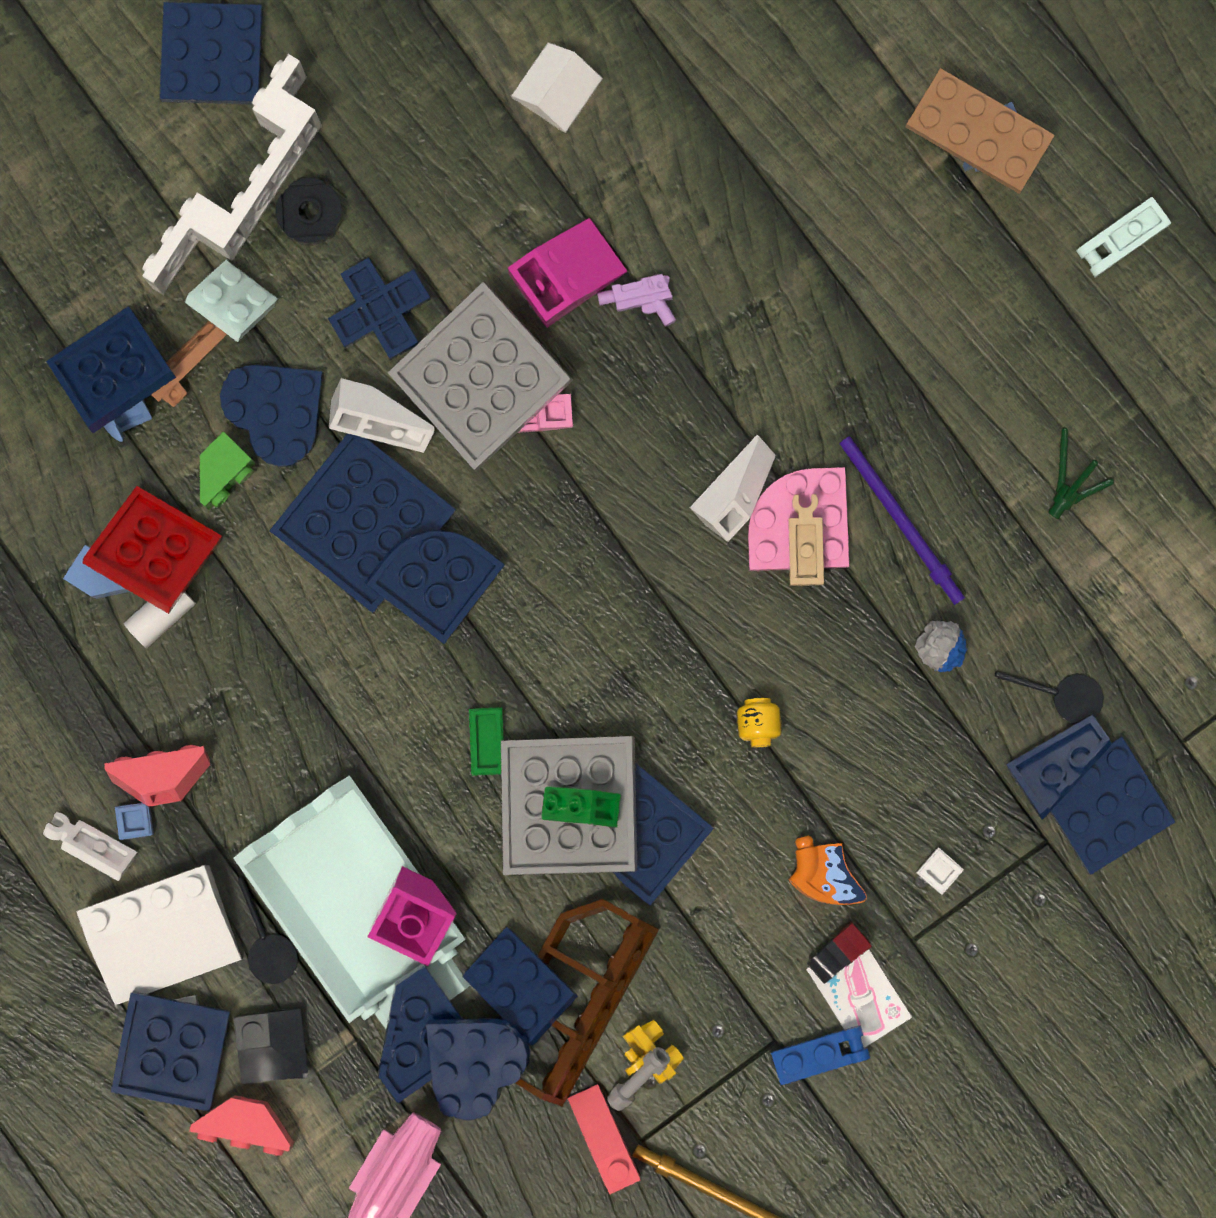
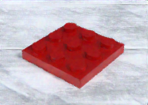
M136 486L85 554L82 563L169 614L219 545L222 535Z

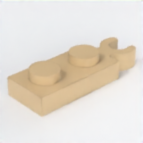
M816 494L811 495V505L807 508L800 506L799 495H794L792 499V507L798 513V518L788 519L790 586L824 585L822 518H813V512L818 505Z

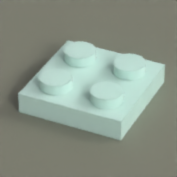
M225 260L188 294L185 303L238 342L275 307L278 298L229 261Z

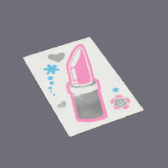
M869 949L825 984L821 982L810 967L807 968L808 973L843 1028L848 1029L861 1025L864 1034L861 1036L864 1048L912 1018Z

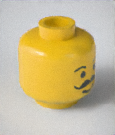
M770 698L745 700L744 706L737 710L738 735L744 741H751V747L771 746V740L781 735L780 708L776 704L771 703Z

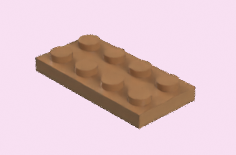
M941 68L906 124V128L1019 194L1055 136Z

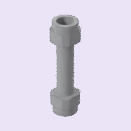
M657 1047L653 1051H649L643 1057L644 1065L625 1084L618 1083L608 1095V1102L614 1109L621 1111L625 1107L627 1108L635 1100L633 1094L653 1074L660 1075L667 1068L670 1057L664 1049Z

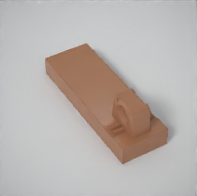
M208 321L166 362L176 378L151 395L158 402L163 399L173 407L178 404L187 394L179 381L227 334Z

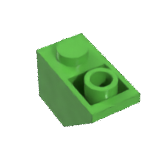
M224 431L200 454V502L208 510L213 506L216 508L220 507L230 496L228 490L236 482L240 485L244 483L254 472L251 467L255 462Z

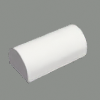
M184 592L168 614L151 603L146 602L123 624L145 648H148L196 603Z

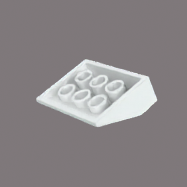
M209 865L200 866L76 911L88 946L115 1005L129 1001L131 992L148 994L242 960Z

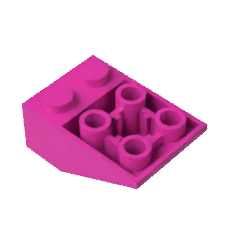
M590 218L533 249L508 267L509 276L546 328L627 273L624 265Z

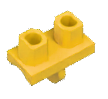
M655 1020L641 1027L638 1025L622 1036L631 1047L624 1053L631 1062V1065L625 1069L628 1076L638 1071L644 1065L643 1057L649 1051H653L656 1048L653 1043L664 1035L663 1030ZM673 1045L665 1050L670 1057L667 1068L660 1075L653 1074L659 1084L673 1077L676 1074L674 1069L684 1059L679 1050Z

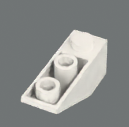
M756 435L694 502L690 509L708 528L729 542L751 518L776 455Z

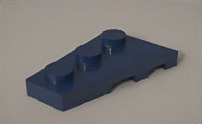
M1091 715L1006 765L1041 820H1043L1109 749L1111 741L1095 717Z

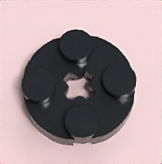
M302 178L288 185L289 187L279 196L276 203V218L286 236L290 240L302 245H317L333 238L337 233L343 216L342 204L336 192L326 185L325 182L316 178ZM309 203L312 204L314 209H318V214L314 215L312 220H307L306 216L300 215V210H305L306 204Z

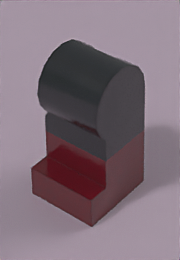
M851 921L813 955L806 964L821 982L825 984L844 967L849 966L860 955H863L872 945Z

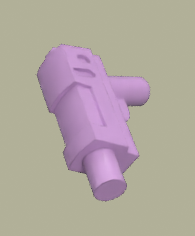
M658 274L624 285H611V290L597 293L600 305L615 302L617 312L642 306V312L645 314L657 312L665 327L676 321L665 302L673 298L668 287L670 278L667 275Z

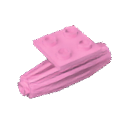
M412 1113L394 1135L383 1129L349 1187L357 1195L348 1218H410L441 1163L431 1158L441 1133V1128L428 1119Z

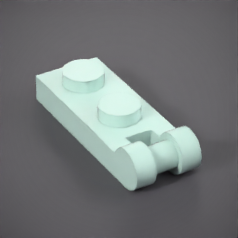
M1151 197L1082 245L1076 252L1081 259L1085 258L1092 267L1089 270L1096 278L1167 228L1171 221L1155 199ZM1102 244L1110 254L1103 260L1096 251Z

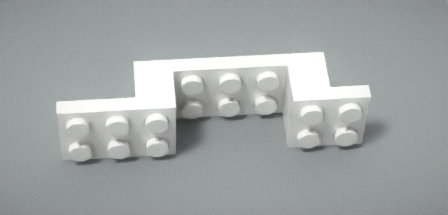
M288 54L284 61L279 60L270 75L272 80L266 89L262 87L252 101L254 105L252 110L259 124L277 135V137L268 148L267 153L270 155L263 165L258 164L249 178L251 184L246 192L241 191L235 197L231 205L232 213L230 214L197 193L193 199L188 198L179 212L181 218L175 227L171 225L165 231L161 239L163 245L158 253H152L143 266L145 272L142 276L153 289L164 295L199 241L233 261L322 126L315 109L294 97L307 77L301 62Z

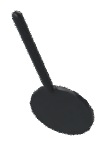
M999 671L994 674L996 678L1054 695L1056 711L1063 719L1070 723L1077 724L1091 715L1097 717L1103 707L1104 696L1101 687L1094 679L1086 675L1076 674L1066 677L1055 689Z
M239 877V886L260 935V939L255 941L250 948L248 956L249 968L253 975L263 983H282L290 978L296 970L298 963L297 950L292 942L284 936L276 934L266 935L243 877Z

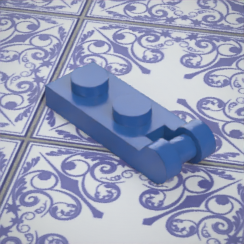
M861 1025L772 1051L771 1055L780 1084L784 1085L870 1059L868 1048H864L861 1036L864 1035ZM848 1041L851 1052L842 1055L838 1043Z

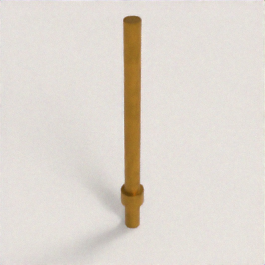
M638 1144L632 1157L656 1168V1173L666 1178L669 1175L751 1218H781L675 1163V1159L666 1154L660 1156Z

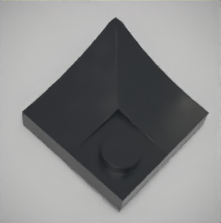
M301 1007L234 1015L241 1084L309 1078Z

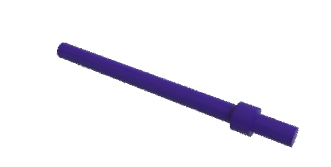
M849 436L839 443L930 570L929 576L935 585L940 584L954 605L962 601L965 597L950 577L952 573L945 563L942 565L852 438Z

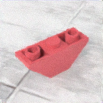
M187 745L173 752L153 751L148 753L147 756L139 758L120 757L115 759L114 762L105 763L104 765L105 771L114 784L150 807L181 801L210 766V758L204 746Z
M236 1095L191 1124L189 1131L198 1133L197 1139L203 1141L217 1142L219 1137L231 1140L230 1145L234 1147L250 1149V1145L253 1144L263 1146L264 1153L279 1156L283 1155V1151L289 1152L293 1148L294 1143L268 1102Z

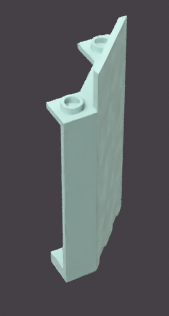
M349 775L328 788L313 802L289 816L272 831L248 845L234 857V860L347 1021L350 1023L360 1015L363 1020H366L375 1014L386 1029L395 982L422 963L368 938V934L401 867L403 866L416 873L418 872ZM453 921L429 966H426L449 1000L471 986L462 977V972L452 960V957L458 954L455 947L466 940Z

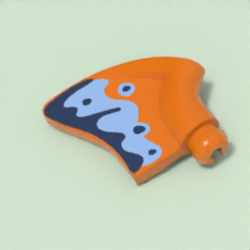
M811 836L796 839L795 844L798 849L795 851L797 869L788 880L799 892L815 901L831 905H851L865 902L867 899L866 893L852 876L846 865L842 843L814 847Z

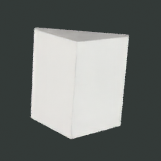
M548 43L512 94V98L566 133L601 83L602 78L575 52Z

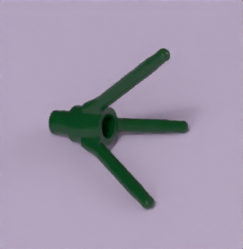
M1062 428L1057 494L1053 498L1055 503L1048 511L1050 515L1058 520L1065 510L1069 511L1073 504H1077L1084 498L1114 484L1113 479H1108L1080 493L1077 492L1098 465L1097 460H1093L1071 487L1066 484L1067 428Z

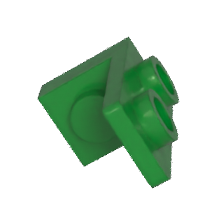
M545 787L541 818L547 821L617 828L621 794L586 789Z

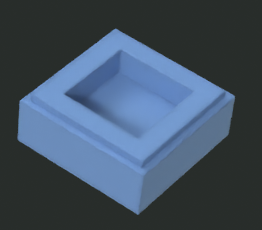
M143 803L115 807L119 840L154 835L150 807Z

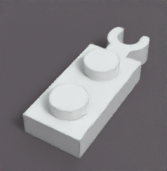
M59 812L54 814L52 823L58 827L47 823L43 832L51 840L63 841L62 850L117 881L122 878L137 854L133 849L81 820L76 825L71 824L68 817Z

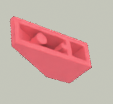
M596 1084L568 1097L567 1099L609 1194L640 1181V1174L599 1085Z

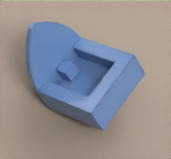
M142 400L105 425L104 428L113 438L123 442V431L151 420L152 416L145 401Z

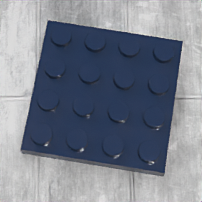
M347 434L269 531L374 614L386 599L364 582L384 556L396 544L411 535L431 530H442L455 514L456 509L368 439Z

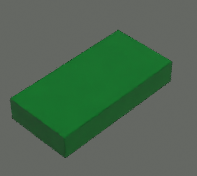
M502 707L469 709L471 775H501V741H504Z

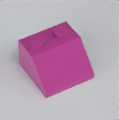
M402 866L374 919L368 938L429 966L455 918L456 911L432 880Z

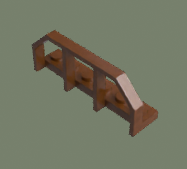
M604 899L560 914L538 956L547 965L554 956L599 983L596 984L591 992V1000L587 1008L576 1019L575 1030L558 1020L551 1025L570 1036V1039L561 1047L558 1054L559 1059L553 1070L545 1076L542 1082V1090L522 1077L515 1084L544 1101L563 1107L659 931L658 928ZM610 910L631 922V924L626 928L623 934V942L617 953L610 957L607 963V971L602 976L557 950V947L572 922Z

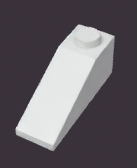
M341 378L331 399L329 429L423 453L434 433L433 425L373 386Z

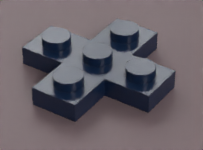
M368 257L340 274L356 303L331 316L328 320L345 349L375 333L391 361L418 344L403 315L428 302L431 298L414 269L384 285Z

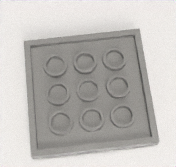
M484 282L388 372L474 470H478L573 381L567 372Z
M635 737L501 741L503 875L637 872ZM545 787L586 789L621 794L617 828L542 820Z

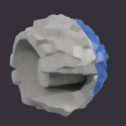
M930 621L924 627L925 632L916 640L915 648L918 656L924 664L929 665L934 671L946 672L951 671L955 667H961L968 649L966 647V639L964 638L963 631L959 628V624L952 621Z

